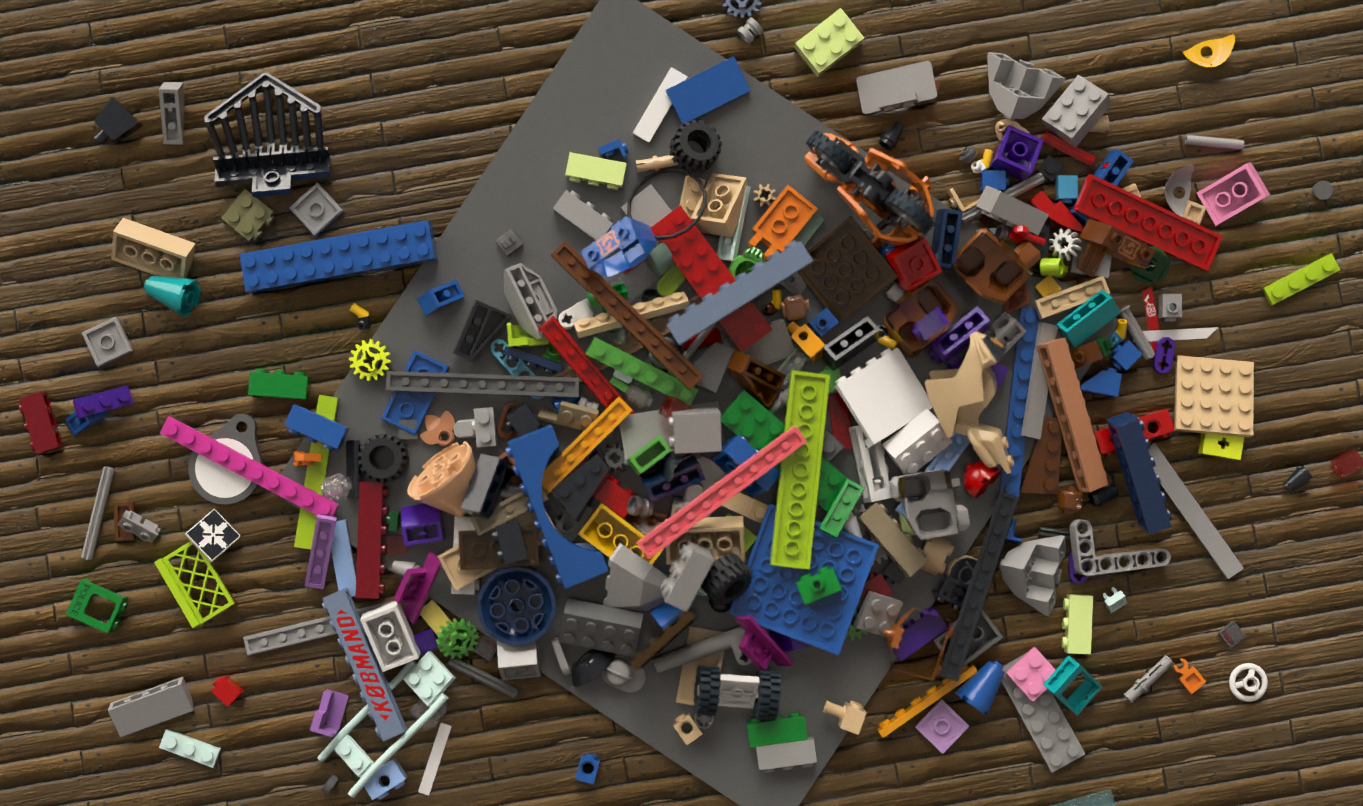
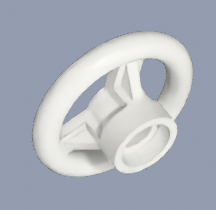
M1245 663L1233 670L1230 675L1229 685L1234 696L1242 701L1251 702L1258 700L1264 695L1268 686V680L1262 668L1252 663ZM1249 669L1243 681L1235 682L1239 672ZM1255 671L1260 675L1262 680L1260 690L1258 689L1260 685L1259 680L1254 676ZM1251 679L1252 684L1248 686L1247 681ZM1244 687L1248 691H1253L1255 695L1245 696L1237 688Z

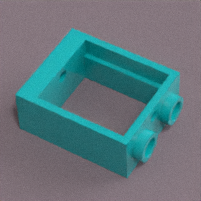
M1069 655L1043 684L1077 716L1102 688ZM1080 673L1085 680L1066 700L1061 694Z

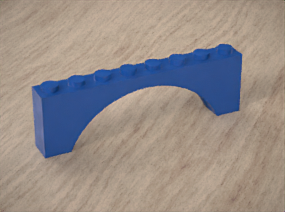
M549 425L508 441L509 447L505 448L509 459H514L516 465L512 467L516 477L520 476L523 483L520 484L523 495L527 494L530 499L527 505L530 512H535L537 517L534 523L537 530H542L544 535L541 540L544 548H549L551 553L548 556L551 566H556L558 573L555 576L558 584H563L566 589L608 572L609 570L600 550L583 548L568 541L553 527L545 512L541 491L543 473L550 456L559 446L553 427Z

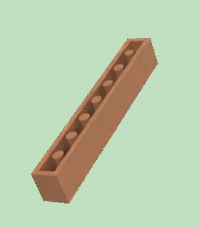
M1057 338L1036 345L1079 492H1091L1108 485L1107 474L1103 468L1102 457L1096 444V437L1091 427V419L1086 410L1085 400L1082 396L1080 382L1077 379L1074 369L1075 365L1072 361L1066 338Z

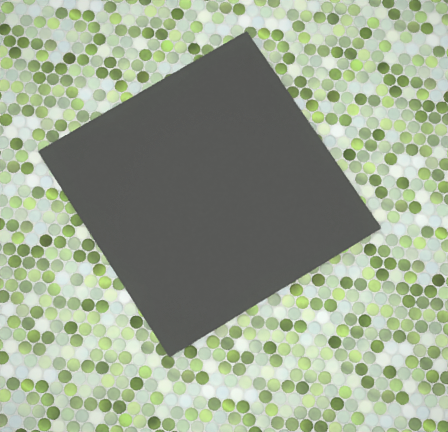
M600 0L436 242L438 260L422 263L372 337L374 344L377 341L381 342L380 347L386 346L385 353L389 352L391 354L387 359L391 360L392 363H387L386 365L390 370L383 371L385 373L384 377L379 374V380H375L372 377L371 381H367V376L362 380L360 379V373L354 375L356 369L352 368L333 395V397L339 398L335 422L350 429L341 449L335 448L334 451H330L323 496L340 504L334 517H337L336 521L346 519L350 543L355 548H357L359 498H347L346 441L360 440L361 445H364L365 440L379 434H388L398 438V427L381 419L394 391L386 390L387 371L404 372L414 350L449 366L447 373L511 375L493 355L490 348L492 342L497 339H501L508 344L507 323L519 325L504 295V270L522 263L526 268L541 276L558 310V322L561 312L584 299L589 300L588 292L551 257V254L565 241L584 259L581 251L595 242V240L554 212L553 207L566 190L568 192L573 190L581 196L580 200L586 204L588 201L597 208L595 211L600 215L605 213L611 217L613 225L627 216L621 207L628 202L633 188L645 176L656 172L655 170H648L638 173L636 160L650 159L652 156L662 157L670 155L671 149L669 147L672 142L671 140L682 125L673 106H671L650 143L633 134L670 68L672 67L688 76L687 79L727 60L638 0ZM740 69L751 91L694 119L696 123L699 120L703 121L705 125L709 123L710 128L717 130L716 135H720L719 141L722 142L721 153L713 165L702 173L697 171L694 174L696 177L706 180L704 188L712 173L747 178V185L751 187L737 256H742L746 250L750 249L748 243L756 234L752 231V228L769 209L767 204H763L760 207L759 201H753L757 197L753 191L760 190L759 184L762 187L770 184L769 189L776 190L772 194L776 199L785 187L789 185L818 208L815 213L822 217L824 221L804 247L807 251L849 216L854 218L862 230H868L867 236L872 241L874 238L873 232L838 194L837 188L841 187V185L837 182L824 180L804 160L809 151L814 154L809 149L806 141L816 130L823 134L832 133L846 141L849 140ZM620 139L621 143L625 142L629 151L626 154L627 159L623 160L620 150L616 151V155L606 158V156L601 157L598 147ZM687 141L693 151L704 153L699 143ZM855 145L859 154L865 158L867 152ZM569 153L627 163L623 188L618 187V190H612L603 184H599V187L588 185V181L581 180L580 183L569 181V178L565 175ZM672 166V167L660 168L659 170H662V169H670V168H678V169H680V168H679L678 166ZM890 171L886 172L893 178V182L899 191L904 192L905 189L909 190L912 186ZM679 172L660 173L647 179L636 190L634 197L651 184L673 211L680 205L685 176L687 174ZM762 191L760 198L764 197L767 200L769 193ZM930 195L934 209L933 218L936 220L937 210L951 208ZM863 202L860 203L859 206L866 212L868 218L875 226L883 220L869 210ZM970 221L961 222L957 252L980 227ZM935 224L927 234L917 235L926 238L931 249ZM886 226L881 233L884 235L890 234L895 227ZM511 229L523 246L507 256L496 240ZM701 233L717 254L720 235ZM882 241L880 244L884 247L887 243ZM620 247L604 257L602 261L620 252ZM647 260L627 275L620 272L607 277L598 273L610 286L624 282L629 296L625 300L631 306L640 302L643 303L641 300L643 292L647 289L657 290V283L664 276L662 274L660 277H657L647 265ZM721 260L728 269L732 261ZM941 269L942 272L934 276L959 307L958 313L950 327L960 320L963 313H966L968 310L971 312L977 306L990 320V326L1004 313L1005 303H997L980 296L953 269ZM1030 276L1023 283H1027L1030 303L1023 307L1035 309L1033 302L1043 298L1034 286L1044 278ZM1052 277L1062 288L1060 291L1070 288L1055 277ZM687 279L676 290V292L684 291L688 300L698 295ZM897 279L892 281L843 322L836 324L819 339L827 345L867 316L876 326L883 324V317L898 306L897 303L887 298L885 293L886 289L893 282L896 281L898 283ZM457 280L465 297L438 312L425 316L417 299L431 289ZM780 284L752 300L767 323L783 318L781 309L771 316H767L762 311L763 306L772 301V290H782V302L785 297L792 296ZM807 286L800 295L803 296L804 300H808L810 311L806 312L804 319L795 321L800 326L806 324L810 327L808 322L826 307L810 287ZM475 300L510 314L511 317L493 335L472 361L452 353ZM601 306L593 308L596 315L603 313ZM1079 306L1041 320L1039 319V322L1056 325ZM1020 309L1009 315L1018 321ZM564 316L563 323L567 322V324H570L572 317ZM653 317V318L646 319V320H647L648 322H650L651 320H653V319H655V318H657V317ZM786 317L783 318L787 327L792 321H788ZM1114 318L1077 347L1090 343L1092 340L1104 335L1106 340H1108L1117 327L1118 319ZM623 326L611 330H620ZM575 328L565 329L584 353L593 336L610 344L629 333L626 329L617 333L607 330L578 338ZM1059 328L1057 330L1056 339L1064 338ZM719 331L722 341L731 344L730 340ZM671 332L665 335L674 338ZM888 332L889 338L895 340L892 337V335ZM878 341L874 342L839 367L841 377L845 375L846 379L852 376L851 371L859 366L861 369L865 368V363L874 357L878 360L882 357L880 353L887 350L888 347L879 344ZM793 342L796 354L768 364V366L786 375L779 392H783L789 387L791 370L819 374L820 371H823V367L828 365L822 358L812 365ZM497 343L495 345V352L497 353L499 351L503 354L504 344L502 343L501 345H499ZM1016 343L997 362L1009 370L999 389L996 390L994 397L978 418L981 424L999 428L1002 431L1003 437L1006 434ZM1068 343L1069 350L1074 349V347ZM682 344V345H680V346H681V349H682V353H683V355H684L685 349H684L683 344ZM899 344L896 346L901 351L926 393L925 381L931 379L930 371L948 368V365L943 362L937 364L930 360L931 356L927 354L932 344L916 358L908 357ZM712 345L696 350L689 359V362L693 364ZM968 345L966 348H964L961 352L958 353L962 361L964 360L970 345ZM545 346L514 348L543 358L542 355L545 353ZM370 347L372 353H380L376 348ZM645 347L631 354L652 365L649 351ZM503 354L504 356H502V357H500V358L503 360V359L505 358L506 354ZM368 356L369 359L366 361V363H369L372 366V361L375 359ZM560 356L561 361L559 362V364L563 365L562 370L568 368L569 365ZM507 360L508 367L514 368L517 366L518 362ZM383 361L379 362L377 366L378 370L380 369ZM1092 363L1075 369L1079 382ZM539 365L536 368L528 366L539 377H552L559 373L556 371L554 374L543 371L544 367ZM361 367L362 371L370 373L367 367ZM608 367L601 371V373L610 382L612 377H614L613 373L616 369ZM726 368L716 394L694 386L699 390L691 405L718 401L721 415L729 406V402H732L740 391L744 389ZM523 371L520 376H530V373ZM634 378L631 384L625 383L629 386V390L626 393L612 385L620 395L625 397L624 400L627 404L632 402V405L629 406L635 413L687 406ZM581 382L579 389L580 397L587 398L589 402H596L582 392L586 385ZM1048 388L1044 417H1057ZM437 393L426 415H434L441 418L445 411H449L456 423L460 420L474 419V409L494 407L497 426L503 406L507 402L514 401L519 404L525 402L530 410H534L538 415L542 406L554 409L551 403L554 397H544L537 400L531 396ZM827 400L825 426L832 432ZM601 404L598 408V417L606 410ZM786 405L774 414L784 425ZM511 407V408L509 409V413H510L512 410H514L515 408H514V407ZM931 408L929 411L937 418L934 408ZM849 410L851 426H859ZM425 419L418 431V439H399L408 450L409 460L407 461L408 467L405 468L403 475H400L398 479L391 482H385V486H388V498H385V505L388 506L389 515L391 511H401V507L424 504L409 496V484L415 475L418 477L424 470L422 466L429 459L446 448L438 443L430 445L422 440L420 435L427 431ZM544 422L546 424L544 427L549 425L553 427L561 453L582 433L578 429L565 428L562 425ZM619 424L615 427L612 438L605 437L596 446L600 457H605L606 455L600 452L601 449L606 452L609 451L605 446L607 443L611 449L613 448L614 441L617 443V449L622 443ZM722 424L725 441L737 436ZM507 425L503 426V432H508L509 427ZM903 427L882 439L881 444L885 443ZM516 431L515 435L510 439L501 438L497 434L498 446L477 448L476 438L461 439L456 435L452 444L458 442L459 445H462L463 442H467L471 446L476 464L481 454L499 457L506 451L505 448L509 447L507 442L516 439L519 434ZM443 434L442 439L444 441L448 440V434ZM305 437L296 451L310 453L311 441ZM1026 437L1022 468L1028 461L1031 450L1034 448L1036 441L1033 438ZM971 442L949 470L951 479L960 478L961 485L953 487L956 503L968 509L970 525L966 530L960 531L957 535L944 537L951 540V545L954 546L950 557L947 556L944 561L946 563L944 572L942 574L938 573L935 576L919 569L911 577L907 578L905 576L900 585L896 582L892 585L886 581L892 592V595L888 597L903 602L895 624L906 612L914 607L917 608L901 624L902 628H904L903 624L908 620H916L920 617V610L923 611L927 607L930 609L937 596L932 593V590H938L948 565L955 558L962 557L967 553L993 514L999 495L1001 474L993 485L990 484L986 488L987 491L977 499L966 491L963 484L966 474L965 468L970 463L976 464L982 461L973 449ZM380 447L374 452L373 462L378 469L386 470L392 466L394 454L388 447ZM853 449L844 450L834 461H829L822 454V457L845 477L860 485ZM885 450L884 458L889 468L888 478L890 482L892 477L904 474L894 464ZM617 452L612 453L613 456L610 455V460L618 463L617 460L620 461L621 457L617 455ZM715 452L700 453V455L710 459ZM293 455L281 474L304 486L307 465L294 466L293 462L296 461L295 455ZM931 461L927 462L916 473L924 472ZM622 464L625 471L622 472L617 467V474H614V467L611 468L612 473L608 477L609 479L613 476L621 482L619 486L624 490L628 487L641 499H650L641 477L637 476L631 466L628 467ZM997 464L996 466L1001 471L1002 466ZM361 471V481L375 482L367 478L366 474ZM779 477L768 491L751 497L744 490H741L740 493L768 506L769 504L776 506ZM511 480L508 482L509 485H514ZM336 483L339 487V491H336L334 489V485ZM680 490L664 498L672 500L673 495L684 497V491ZM549 492L548 500L543 505L552 523H554L558 515L563 516L566 510L558 498H555L552 492ZM861 495L855 505L860 510L861 504L867 509L869 504L881 503L887 509V515H891V519L894 518L899 523L898 512L895 510L901 502H897L893 498L864 503L863 496ZM595 497L590 504V507L594 508L590 517L602 503ZM284 499L285 501H287L288 503H290L291 505L300 510V506ZM816 504L815 521L823 523L828 513ZM720 506L711 513L710 517H725L727 513L732 516L743 515ZM441 510L445 540L404 546L400 516L399 531H390L389 526H387V535L383 536V544H386V555L383 556V563L386 564V568L391 571L395 560L417 562L418 565L423 567L429 552H433L437 557L452 549L455 515ZM466 512L464 516H473V515H470V514H468V513ZM651 515L660 523L665 521V518ZM743 516V525L757 536L762 524ZM384 517V525H386L387 517ZM865 530L862 538L870 540V535ZM578 535L572 543H585L588 541ZM911 535L910 537L914 541L912 544L917 549L920 548L922 550L926 540L920 541L916 535ZM754 543L745 552L744 563L749 559ZM543 544L538 546L539 565L524 566V568L531 569L546 579L554 592L556 601L553 622L544 635L538 639L541 672L740 806H799L848 732L841 729L837 724L839 717L823 712L826 701L844 706L845 702L850 703L852 700L862 704L864 708L890 669L891 660L893 664L897 658L893 651L892 657H890V647L886 643L887 637L867 632V635L861 633V639L854 636L853 641H851L850 636H847L839 655L812 646L794 651H785L793 661V666H777L771 659L766 670L778 671L781 681L780 705L777 715L788 717V713L800 712V715L804 714L807 737L814 738L817 762L813 763L811 767L794 765V769L783 770L780 767L775 768L774 772L764 773L763 770H759L756 747L750 748L746 722H750L751 718H755L753 713L754 707L718 706L717 714L713 716L714 721L711 727L707 729L700 728L703 734L690 744H685L673 724L676 722L675 718L683 713L685 715L690 713L695 720V709L692 705L676 703L682 665L657 673L652 659L643 667L646 676L645 684L638 691L631 693L609 685L604 681L601 674L591 682L576 687L573 686L571 674L563 675L551 641L557 637L560 638L567 598L603 605L604 598L607 597L608 590L605 589L606 577L610 575L611 569L608 567V556L602 553L609 570L608 572L566 589L563 584H558L555 576L558 573L556 566H551L548 558L551 553L549 548H544ZM663 548V551L652 566L669 577L671 565H666ZM887 554L888 560L880 558L881 564H878L876 560L874 561L869 574L875 572L876 574L881 573L883 578L886 576L882 571L891 560ZM441 566L428 597L458 617L464 618L466 622L470 621L477 630L497 642V639L489 635L482 626L477 608L478 595L486 581L494 575L493 571L478 578L480 579V590H476L475 595L451 594L452 583L443 566ZM393 572L394 574L403 579V576ZM696 594L693 599L694 605L687 610L695 611L699 616L690 626L721 632L740 627L739 623L735 620L736 616L729 614L730 610L724 613L715 612L709 605L708 595L701 596ZM513 602V603H512L513 609L516 610V611H519V609L517 608V606H516L515 603ZM856 607V612L859 613L860 608ZM649 611L640 612L644 614L636 654L639 651L647 650V644L652 639L663 636V628ZM854 616L852 618L851 624H853V622L856 620ZM761 626L770 636L769 629ZM689 627L655 657L685 647ZM561 643L571 669L573 664L591 649ZM732 648L724 651L720 674L756 677L759 669L752 662L748 665H740L735 658ZM590 654L586 655L581 662L587 660ZM616 654L633 661L631 656ZM684 723L681 726L684 732H690L693 728L690 723Z

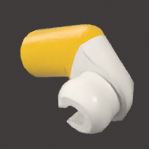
M985 149L983 159L974 161L971 164L972 171L974 173H981L988 170L994 151Z

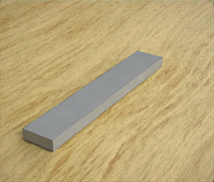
M1044 322L1038 323L1021 436L1033 439H1041L1048 394V385L1036 345L1056 339L1058 330L1056 325Z

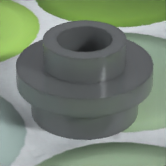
M974 146L964 148L960 152V161H964L966 164L971 162L977 156L976 148Z

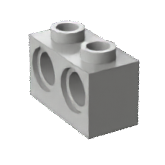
M1004 312L984 335L994 338L1007 348L1006 353L1025 334L1026 330L1015 318Z

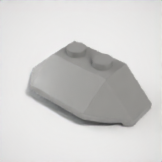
M522 263L506 268L504 270V295L521 329L536 339L545 337L538 328L552 316L557 319L558 310L541 276L526 268Z

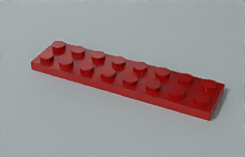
M1088 174L1073 209L1098 222L1113 226L1147 245L1158 247L1165 253L1203 271H1209L1223 238L1218 233L1092 174Z
M680 205L650 228L656 236L673 235L686 229L692 223V220ZM695 225L688 232L675 238L658 240L660 244L662 242L666 244L673 256L672 260L700 298L709 293L715 295L719 292L718 288L728 282L731 285L735 282L733 275ZM752 301L718 321L740 352H744L773 330Z

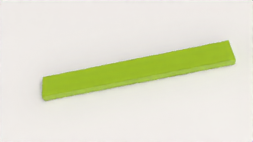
M319 395L316 413L336 421L339 398ZM317 441V443L311 442L310 453L321 454V462L314 461V465H307L304 486L323 496L331 450L323 447L324 443ZM300 507L294 547L311 550L317 515Z

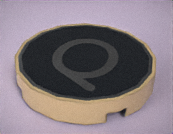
M968 555L955 558L948 565L946 574L969 585L977 559Z

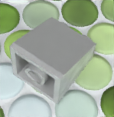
M716 406L672 412V417L668 418L669 429H672L673 436L669 437L670 448H673L675 454L722 451L721 416Z
M538 639L525 645H508L497 640L498 669L502 680L541 677Z

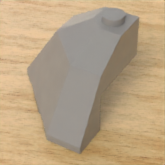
M988 52L989 93L997 110L1003 113L1006 119L1012 121L1024 119L1040 110L1065 81L1064 77L1052 70L1033 68L1034 64L1023 60L1017 62L1008 55Z
M1060 535L1024 542L1010 550L1005 558L1001 560L999 569L1002 570V579L1014 595L1046 616L1050 615L1056 603L1055 584L1060 583L1062 569H1059V565L1063 558H1065V536Z
M619 544L608 561V567L611 569L610 575L606 577L605 589L608 590L607 597L604 598L603 605L635 612H648L664 603L665 599L661 592V585L664 579H668V577L637 554Z

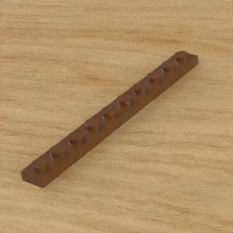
M565 241L551 254V257L689 391L704 377L597 272L589 269L586 261Z

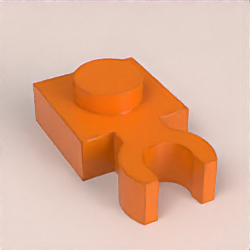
M1181 658L1180 661L1183 663V667L1178 669L1176 665H1172L1174 671L1182 674L1178 678L1190 694H1193L1206 681L1195 667L1192 666L1188 669V662Z

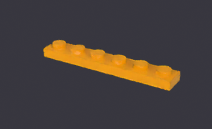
M618 397L562 452V455L557 457L544 470L542 485L551 492L633 410Z
M972 664L965 665L962 668L958 682L944 678L942 680L943 684L928 689L926 691L927 695L923 698H915L910 702V707L898 710L894 714L895 717L893 719L882 721L877 731L884 738L978 671Z

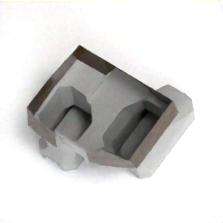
M931 470L895 476L890 480L891 497L897 502H904L906 521L920 541L957 535L960 531H964L969 527L968 509L956 503L950 471ZM914 496L918 497V499L911 500V498Z

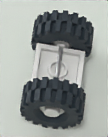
M698 666L694 690V712L696 715L716 716L718 706L754 707L755 719L776 720L781 691L780 674L778 671L758 670L755 677L720 674L719 667Z

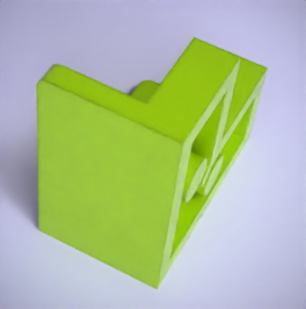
M507 323L508 344L511 348L547 346L550 344L545 337L536 339L521 329L520 325Z

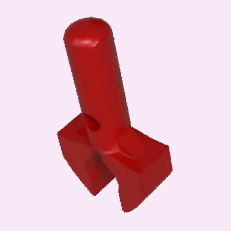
M1014 226L1013 231H1010V239L1014 243L1019 244L1022 240L1044 246L1046 243L1044 238L1029 234L1028 227Z

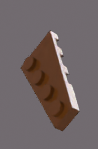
M1044 417L1041 439H1035L1036 442L1029 457L1030 461L1027 469H1025L1022 486L1020 485V493L1058 494L1062 432L1057 417Z

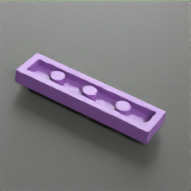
M317 514L305 580L306 587L324 589L337 517Z

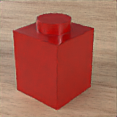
M229 675L223 678L220 676L212 684L214 688L211 690L227 707L232 705L244 692Z

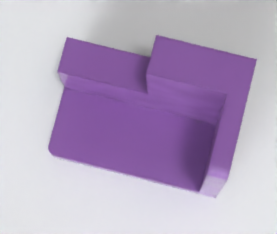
M326 689L323 693L319 710L314 714L310 731L330 737L335 736L339 732L349 695Z

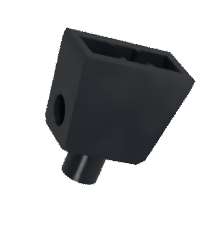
M112 97L95 120V123L101 130L94 138L101 145L109 138L119 143L143 125L118 100Z

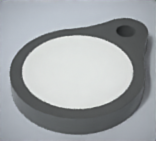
M237 414L222 428L209 435V437L263 464L258 445L257 423L252 416ZM241 422L247 424V430L243 433L238 430V425ZM194 451L190 456L188 470L191 483L195 490L210 502L224 505L235 504L250 497L259 486Z

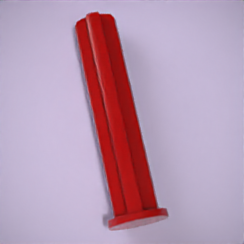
M1048 129L1041 138L1045 144L1088 166H1092L1095 162L1096 157L1079 147L1075 148L1063 139L1051 134Z

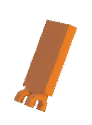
M787 185L752 228V231L756 234L749 241L748 246L750 248L756 247L760 241L769 247L763 255L769 261L768 256L774 252L779 251L782 253L785 251L784 247L793 241L818 208Z

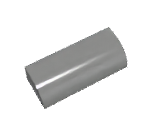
M180 677L112 702L108 712L119 736L122 737L193 711V701L184 677Z

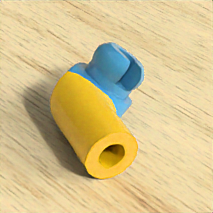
M1126 319L1118 320L1117 329L1109 337L1114 346H1117L1126 337L1128 322Z

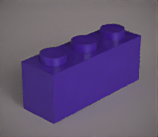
M977 306L932 341V350L944 363H947L970 345V334L974 332L984 334L990 329V320Z
M927 607L919 613L920 617L916 620L910 619L903 624L904 633L902 632V639L898 645L899 648L893 647L892 650L899 661L904 660L948 629L934 608L929 609Z

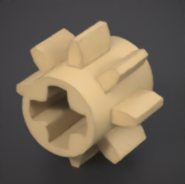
M759 184L760 190L753 191L757 195L753 201H759L760 207L763 204H767L770 207L769 201L776 200L772 196L776 190H770V184H767L766 187H762ZM762 191L769 193L767 200L764 197L760 198Z

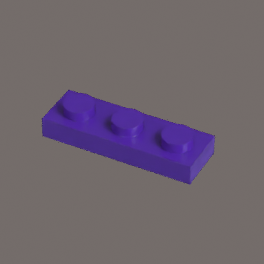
M128 386L77 398L72 401L78 419L134 404Z

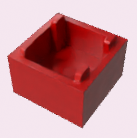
M918 236L913 242L901 245L885 255L888 263L898 275L896 279L901 289L912 291L942 272L924 237Z

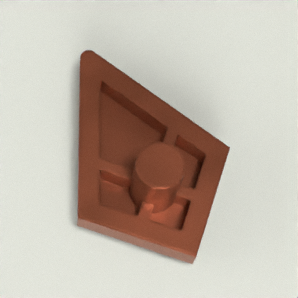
M1027 283L1022 284L1005 302L1004 312L1011 314L1030 303Z

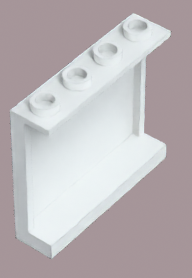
M898 347L894 350L888 348L880 353L881 358L878 360L875 357L865 363V368L857 367L850 372L852 376L846 379L844 375L836 380V386L831 388L832 391L838 390L867 437L864 441L867 448L911 422L927 408L928 410L933 408L927 393Z

